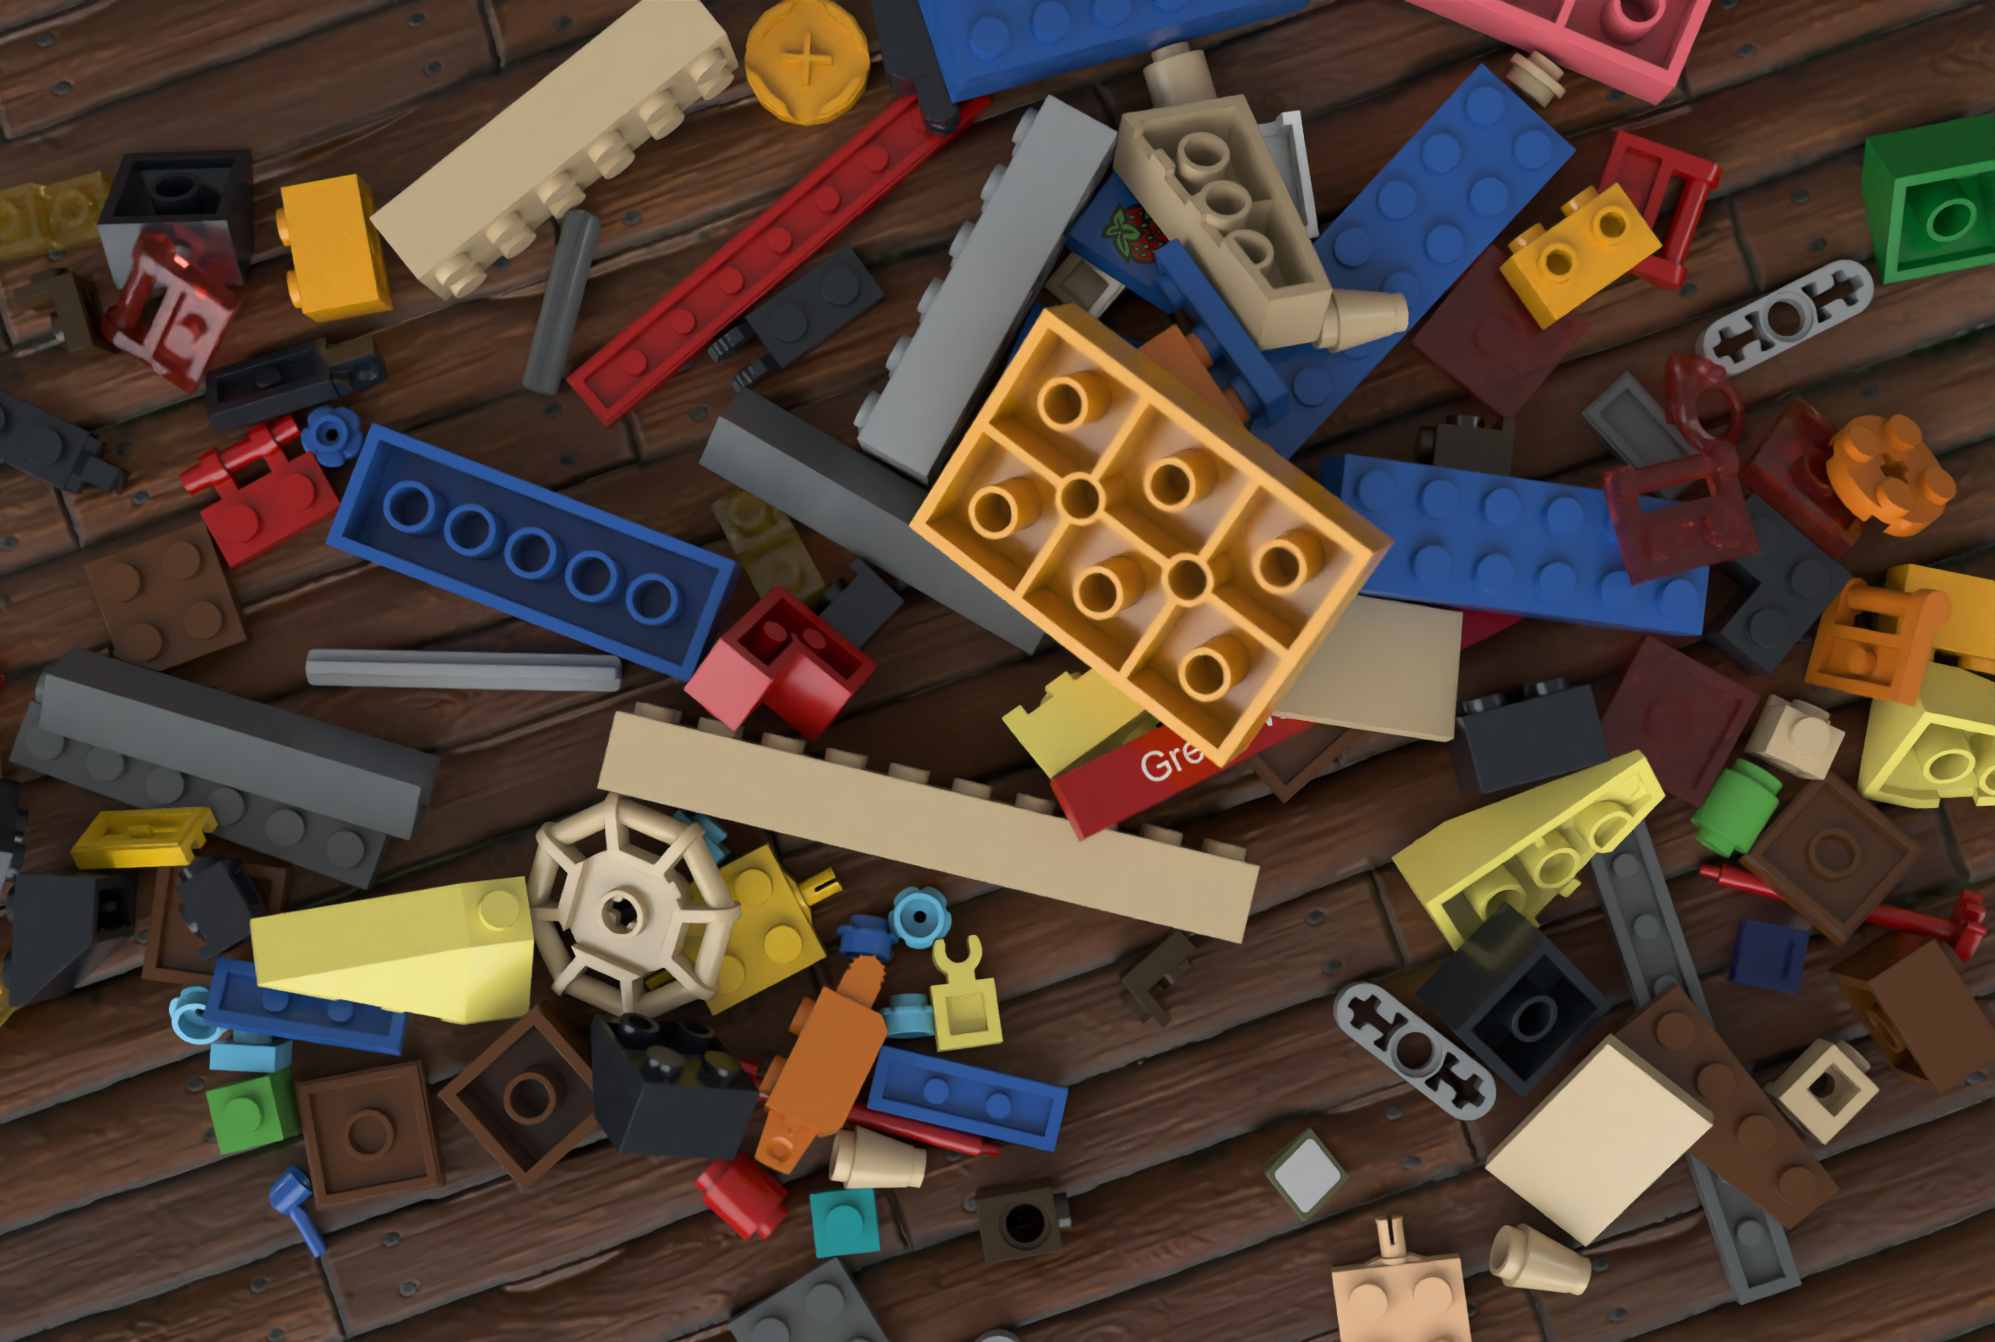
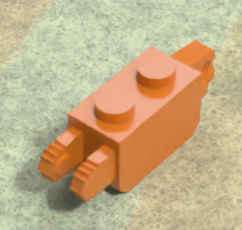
M860 954L859 958L854 957L853 963L849 964L850 969L846 970L836 992L823 987L817 1001L806 996L804 997L788 1029V1032L799 1036L788 1060L777 1054L775 1055L759 1090L770 1095L764 1107V1110L769 1113L754 1157L764 1165L789 1175L815 1136L823 1138L839 1132L840 1128H842L888 1034L883 1016L871 1010L881 989L880 983L884 982L883 976L886 975L883 971L885 965L883 966L876 959V955L863 956Z

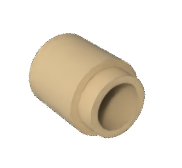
M1181 42L1163 47L1151 53L1154 63L1145 67L1143 73L1154 109L1217 99L1203 50L1190 51L1188 42Z

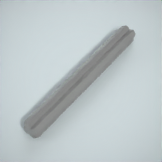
M313 648L308 652L305 672L308 683L313 686L616 692L621 689L623 663L621 657L614 654Z

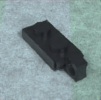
M373 336L347 344H329L326 337H322L207 371L205 383L208 420L216 433H220L339 398V395L345 396L354 389L364 390L388 379L385 359Z
M0 389L1 461L68 492L73 491L77 494H82L87 482L108 492L122 495L132 472L100 458L106 443L98 440V435Z

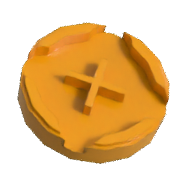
M783 0L762 14L750 30L746 44L745 68L748 83L760 104L780 120L803 126L829 123L851 110L865 91L871 68L866 36L854 16L833 1Z

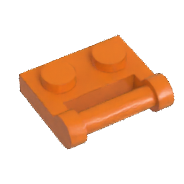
M1852 577L1822 612L1804 683L1915 707L1936 629L1943 627L1950 616L1951 603L1946 593L1933 589L1921 588L1914 593L1868 586L1865 580ZM1863 611L1902 617L1904 619L1899 635L1853 627L1855 616Z

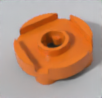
M1895 414L1889 420L1874 415L1860 416L1851 420L1830 440L1828 447L1833 446L1834 455L1826 461V468L1829 480L1836 494L1845 506L1864 522L1874 515L1880 521L1890 524L1883 531L1887 534L1898 537L1918 534L1943 513L1946 503L1956 494V484L1953 478L1941 468L1935 456L1922 442L1920 428L1907 416Z

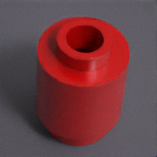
M743 1152L740 1156L736 1154L734 1160L715 1159L693 1184L705 1195L701 1201L745 1241L754 1232L765 1240L790 1211L781 1203L789 1191L746 1152Z

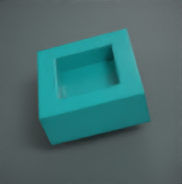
M844 1186L811 1190L809 1195L817 1258L881 1250L875 1188L844 1189Z

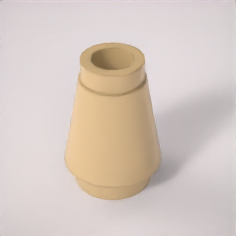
M1333 288L1318 341L1311 342L1315 349L1327 348L1330 353L1334 354L1397 332H1404L1408 326L1406 299L1400 292L1390 294L1388 292Z
M855 1125L852 1131L840 1129L835 1135L832 1147L829 1179L843 1182L844 1189L900 1188L907 1186L920 1188L926 1167V1150L914 1148L912 1145Z
M1519 1224L1516 1228L1509 1225L1503 1226L1497 1233L1491 1247L1489 1257L1490 1271L1493 1275L1501 1277L1505 1286L1561 1293L1569 1292L1581 1295L1589 1283L1591 1276V1262L1589 1258L1580 1256L1573 1250L1526 1224Z

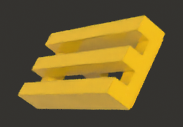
M204 806L101 811L73 846L70 854L79 870L189 865L195 857L191 849H201L207 841L203 833H212L218 823L210 807Z

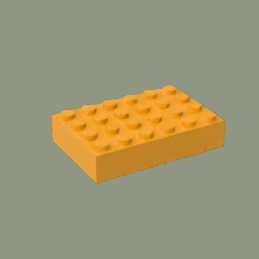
M1075 303L1049 307L1043 310L909 525L910 528L1221 768L1247 749L1395 542L1390 536Z

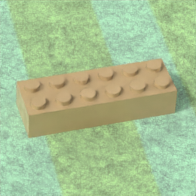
M641 0L369 219L416 278L444 301L453 295L456 298L468 295L486 279L487 274L484 270L502 255L509 259L524 251L535 240L536 234L534 230L552 215L556 219L565 217L566 212L570 209H576L584 201L586 195L583 191L602 175L605 179H611L620 174L633 162L635 154L632 151L651 136L655 140H659L670 134L684 120L685 115L682 111L701 96L704 100H710L729 86L734 79V75L731 72L739 67L726 32L700 0Z

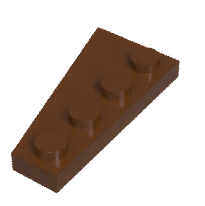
M1673 982L1609 1032L1714 1114L1713 1126L1687 1152L1709 1167L1719 1177L1781 1225L1791 1230L1841 1190L1678 984ZM1609 1033L1574 1059L1572 1063L1578 1066Z

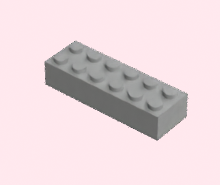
M1051 95L1047 96L1040 111L1032 107L1027 109L1012 138V142L1016 143L1012 152L1014 158L1009 167L1007 168L998 163L992 171L980 196L981 199L985 200L981 208L983 213L977 224L969 220L965 221L949 251V255L953 257L950 263L952 269L946 280L943 281L938 277H934L919 303L917 311L921 313L919 319L921 325L913 338L906 334L900 337L886 363L885 368L890 370L888 375L890 380L882 395L872 390L856 416L854 425L859 427L857 432L860 433L857 439L865 454L929 489L932 487L1065 247L1063 244L1069 232L1086 210L1111 165L1117 140V131Z

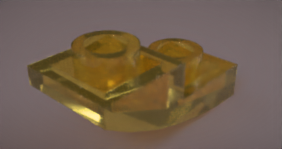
M97 171L47 186L29 182L1 190L0 260L47 254L102 242L97 222L115 179L114 175Z
M742 488L710 504L760 599L765 597L779 583L808 607L818 602L828 590L789 515Z

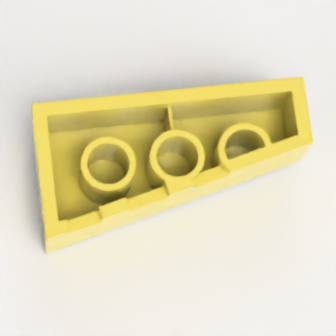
M1093 668L1084 675L1080 672L1070 675L1066 671L1046 685L1045 691L1047 694L1041 700L1040 706L1030 714H1027L1022 706L1019 705L1002 717L1008 728L1051 781L1157 729L1156 724L1160 722L1159 719Z

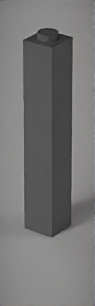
M746 387L741 390L719 415L699 464L1030 655L1033 654L1043 635L1047 633L909 527L929 493Z
M74 646L54 666L48 665L43 670L36 686L35 699L37 702L42 703L39 729L408 841L412 839L431 808L441 757Z

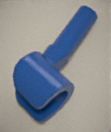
M292 1165L276 1178L269 1192V1200L276 1210L290 1216L292 1221L296 1223L313 1256L318 1257L328 1251V1247L309 1214L310 1212L303 1205V1202L314 1193L312 1181L298 1165Z

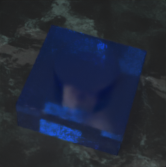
M1740 918L1728 980L1798 995L1810 931Z

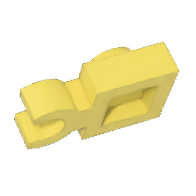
M977 935L967 937L968 957L961 963L953 962L947 957L944 939L936 940L932 947V960L936 969L945 975L946 984L929 987L930 1004L934 1009L933 1018L937 1052L1002 1043L1003 1037L994 978L975 979L974 969L982 957V946Z

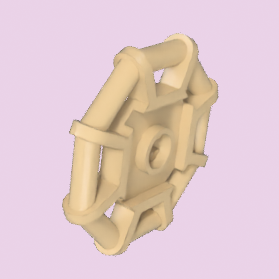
M610 792L604 801L557 823L545 822L536 833L538 847L526 888L534 941L553 978L554 983L551 988L560 997L568 994L617 1017H621L624 1013H637L653 1019L697 999L710 1000L720 988V983L717 979L735 920L742 917L741 903L733 900L703 838L706 830L698 822L689 825L631 800L628 795ZM629 828L671 846L661 857L630 844ZM605 829L607 843L605 850L586 858L575 847V842ZM683 857L705 903H691L688 881L674 868ZM560 865L568 874L560 902H554V900L550 899ZM624 899L630 901L636 909L637 919L631 921L628 926L620 923L621 912L613 908V901L621 902ZM553 921H559L563 931L570 928L577 942L571 946L576 955L573 961ZM690 923H707L694 963L682 952ZM590 967L620 980L621 990L586 975L587 968ZM664 967L677 979L651 992L644 990L643 975L652 970Z

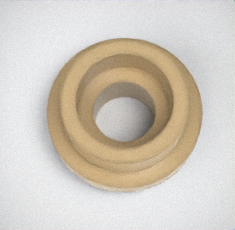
M1534 50L1527 59L1515 53L1510 59L1514 66L1505 76V79L1542 108H1545L1553 97L1560 99L1566 92L1557 83L1564 72L1539 52Z

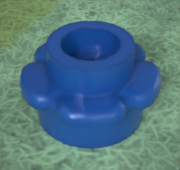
M323 405L309 414L307 418L309 424L302 430L301 442L306 452L311 450L317 457L319 464L327 467H339L346 461L355 458L361 452L365 437L360 427L361 420L353 410L345 406L333 409L330 405ZM332 429L338 432V438L335 441H329L327 438V433Z
M852 915L850 925H842L836 931L838 936L841 937L840 955L850 959H854V957L859 958L860 954L863 956L876 955V959L880 962H888L890 960L891 946L899 942V937L895 933L887 932L888 920L869 915Z

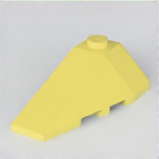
M1927 661L1915 707L1873 698L1857 782L1858 793L1865 799L1915 809L1938 808L1940 798L1973 797L1976 806L1995 805V682L1962 668Z
M1637 749L1613 758L1609 762L1597 764L1447 820L1391 858L1454 952H1456L1504 901L1536 928H1539L1540 924L1536 921L1535 917L1558 893L1568 898L1581 884L1576 874L1597 852L1607 853L1613 851L1665 797V794L1646 757Z
M525 876L460 883L250 920L257 985L260 987L334 1001L342 999L379 1006L381 1010L397 1013L411 1012L441 1018V1021L461 1025L523 1017L529 1012L534 936Z

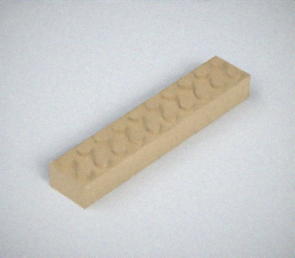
M636 702L634 712L616 711L597 786L599 789L1223 940L1242 943L1260 866L1245 860L1247 849L1241 846L1204 838L1201 849L1181 845L1183 833L1147 823L1141 824L1139 834L1117 829L1118 824L1079 842L1068 818L1053 814L1056 805L1055 801L1017 793L1015 804L991 799L993 786L960 778H954L952 789L929 784L928 780L931 771L898 763H890L888 774L866 769L869 756L836 748H827L825 758L804 754L807 741L774 733L763 732L761 743L742 739L744 726L740 725L734 732L721 720L700 717L698 727L680 724L682 711L650 703Z

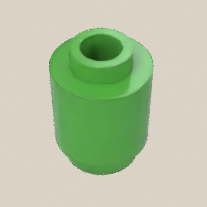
M1737 758L1731 769H1722L1692 816L1691 822L1700 829L1695 836L1696 840L1726 858L1730 857L1733 850L1742 854L1748 853L1780 803L1775 796L1782 787L1781 782L1755 764Z

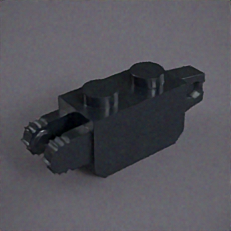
M869 0L889 90L902 98L917 95L926 132H930L931 137L938 136L947 139L948 135L958 131V125L961 124L959 119V102L953 104L951 102L918 0Z

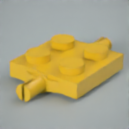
M767 842L718 868L733 900L741 903L742 917L735 920L717 978L720 988L710 1000H705L713 1016L827 957V951L813 927L810 906L838 891H843L839 878L819 889H815L836 878L837 874L832 866L798 884L792 876L783 870L770 843ZM695 880L688 883L691 903H705ZM690 923L682 952L694 963L707 923ZM664 969L647 978L645 983L650 990H653L655 987L674 978V976ZM652 970L644 974L643 978L656 972L657 970Z

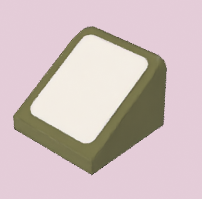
M1307 1127L1260 1165L1264 1174L1303 1223L1311 1218L1350 1178L1310 1127Z

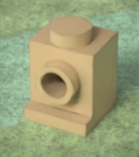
M1770 695L1744 752L1800 779L1824 780L1846 732L1831 726V721L1828 720L1830 714L1814 705L1796 699L1791 703L1776 695Z
M1818 1038L1774 1083L1769 1082L1762 1091L1806 1136L1826 1145L1880 1089L1865 1075L1871 1066L1852 1046L1843 1040L1835 1045ZM1824 1073L1827 1077L1825 1090L1819 1094H1813L1810 1086Z

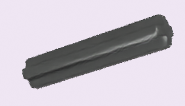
M570 209L566 212L522 379L523 386L530 391L543 395H555L558 392L601 228V220L593 213L579 209Z

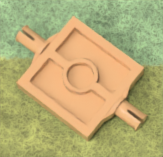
M1391 1215L1393 1240H1390L1387 1216L1375 1218L1381 1255L1363 1264L1331 1267L1341 1342H1472L1459 1253L1423 1256L1407 1252L1402 1215Z

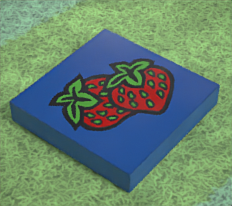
M1114 170L1069 232L1063 245L1168 315H1171V309L1164 302L1153 282L1154 279L1159 277L1155 251L1170 241Z

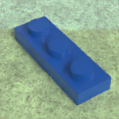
M1175 238L1155 251L1159 277L1154 279L1153 282L1157 291L1172 312L1176 313L1183 308L1195 324L1190 333L1193 332L1200 339L1213 362L1220 359L1230 372L1232 378L1227 380V385L1239 397L1248 414L1257 409L1268 426L1290 412L1289 390L1179 240Z
M217 957L202 1020L206 1026L401 1056L410 1012L397 1013L381 1010V1007L342 999L334 1001L260 987L257 985L254 962Z
M883 1043L880 1048L866 1108L1054 1152L1069 1088L1065 1085Z

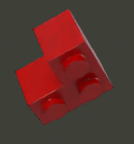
M778 583L718 640L683 690L702 704L708 713L719 718L734 732L764 702L781 716L788 726L799 731L814 744L841 715L878 665Z

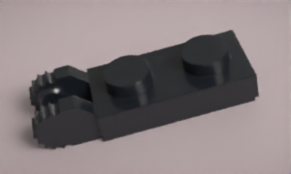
M848 244L745 317L747 322L736 326L726 335L720 337L719 340L710 346L707 352L715 363L733 357L741 348L759 336L770 354L741 369L736 374V377L730 381L734 390L739 394L744 387L751 390L779 369L785 372L881 304L886 299V296Z

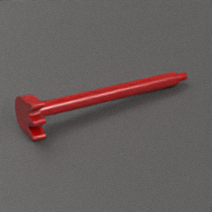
M1702 862L1700 865L1699 875L1715 878L1716 884L1784 901L1746 868L1726 863L1715 866ZM1963 889L1949 920L1880 903L1864 922L1935 938V940L1939 941L1943 940L1954 950L1961 961L1967 962L1971 959L1982 937L1987 932V925L1981 924L1987 909L1981 906L1983 894Z
M741 1056L739 1062L742 1065L743 1071L759 1089L764 1077L756 1075L759 1061ZM759 1090L758 1099L767 1101L770 1095ZM856 1101L845 1122L976 1157L979 1156V1153L998 1157L1000 1151L999 1144L984 1141L983 1135L866 1108L867 1104Z

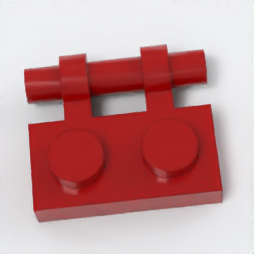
M291 412L272 423L264 419L248 428L249 436L222 451L217 447L210 449L198 456L199 463L179 474L183 486L190 495L193 496L211 485L216 488L222 500L200 511V514L231 568L238 569L338 512L343 498L325 466L318 463L317 457L311 450L292 460L284 446L301 436L303 430L299 421ZM263 457L272 472L242 487L235 472Z

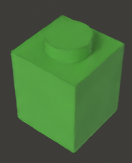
M290 1067L275 1073H262L230 1081L206 1091L221 1155L284 1140L302 1130Z

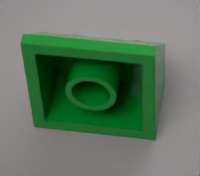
M1992 113L1866 137L1861 193L1877 272L1883 285L1995 263V117Z

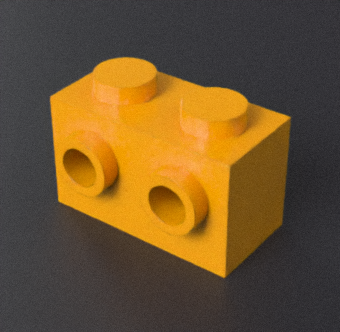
M1618 182L1600 195L1593 185L1588 187L1560 208L1566 216L1560 223L1546 231L1539 222L1508 244L1514 255L1499 269L1542 330L1551 326L1663 246Z

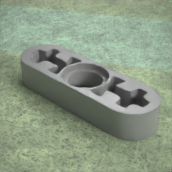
M1852 260L1832 262L1707 326L1697 338L1695 344L1696 359L1702 369L1712 376L1719 378L1735 376L1862 312L1869 305L1873 297L1874 284L1868 270L1858 262ZM1832 275L1838 283L1849 280L1854 290L1846 296L1849 306L1846 305L1843 299H1837L1816 310L1811 298L1827 291L1834 285ZM1803 287L1807 289V294L1802 291ZM1786 302L1794 306L1798 311L1800 325L1793 336L1778 335L1769 326L1768 312L1774 303ZM1749 315L1751 317V324L1745 319V316ZM1817 315L1822 319V323L1818 322ZM1752 328L1757 340L1741 347L1734 353L1737 363L1734 364L1729 356L1721 358L1716 356L1713 347L1721 342L1718 332L1721 331L1726 339H1732ZM1760 342L1766 347V351L1761 350Z
M1368 981L1349 983L1339 991L1333 1005L1334 1018L1338 1026L1442 1109L1461 1120L1478 1119L1491 1109L1496 1098V1085L1491 1074L1389 993ZM1371 995H1374L1377 1000L1374 1003L1373 1009L1391 1024L1397 1012L1403 1015L1404 1020L1394 1025L1387 1033L1382 1048L1375 1046L1374 1041L1384 1034L1370 1023L1361 1021L1356 1027L1351 1025L1350 1022L1354 1017V1012L1348 1005L1355 996L1365 1001ZM1411 1032L1425 1034L1432 1046L1429 1060L1418 1068L1403 1066L1397 1057V1045L1400 1039ZM1447 1052L1453 1054L1454 1059L1444 1066L1464 1080L1470 1078L1473 1073L1478 1077L1473 1086L1480 1094L1473 1103L1462 1099L1457 1105L1453 1104L1452 1100L1456 1095L1455 1090L1438 1076H1436L1432 1087H1428L1425 1084V1080L1440 1070Z

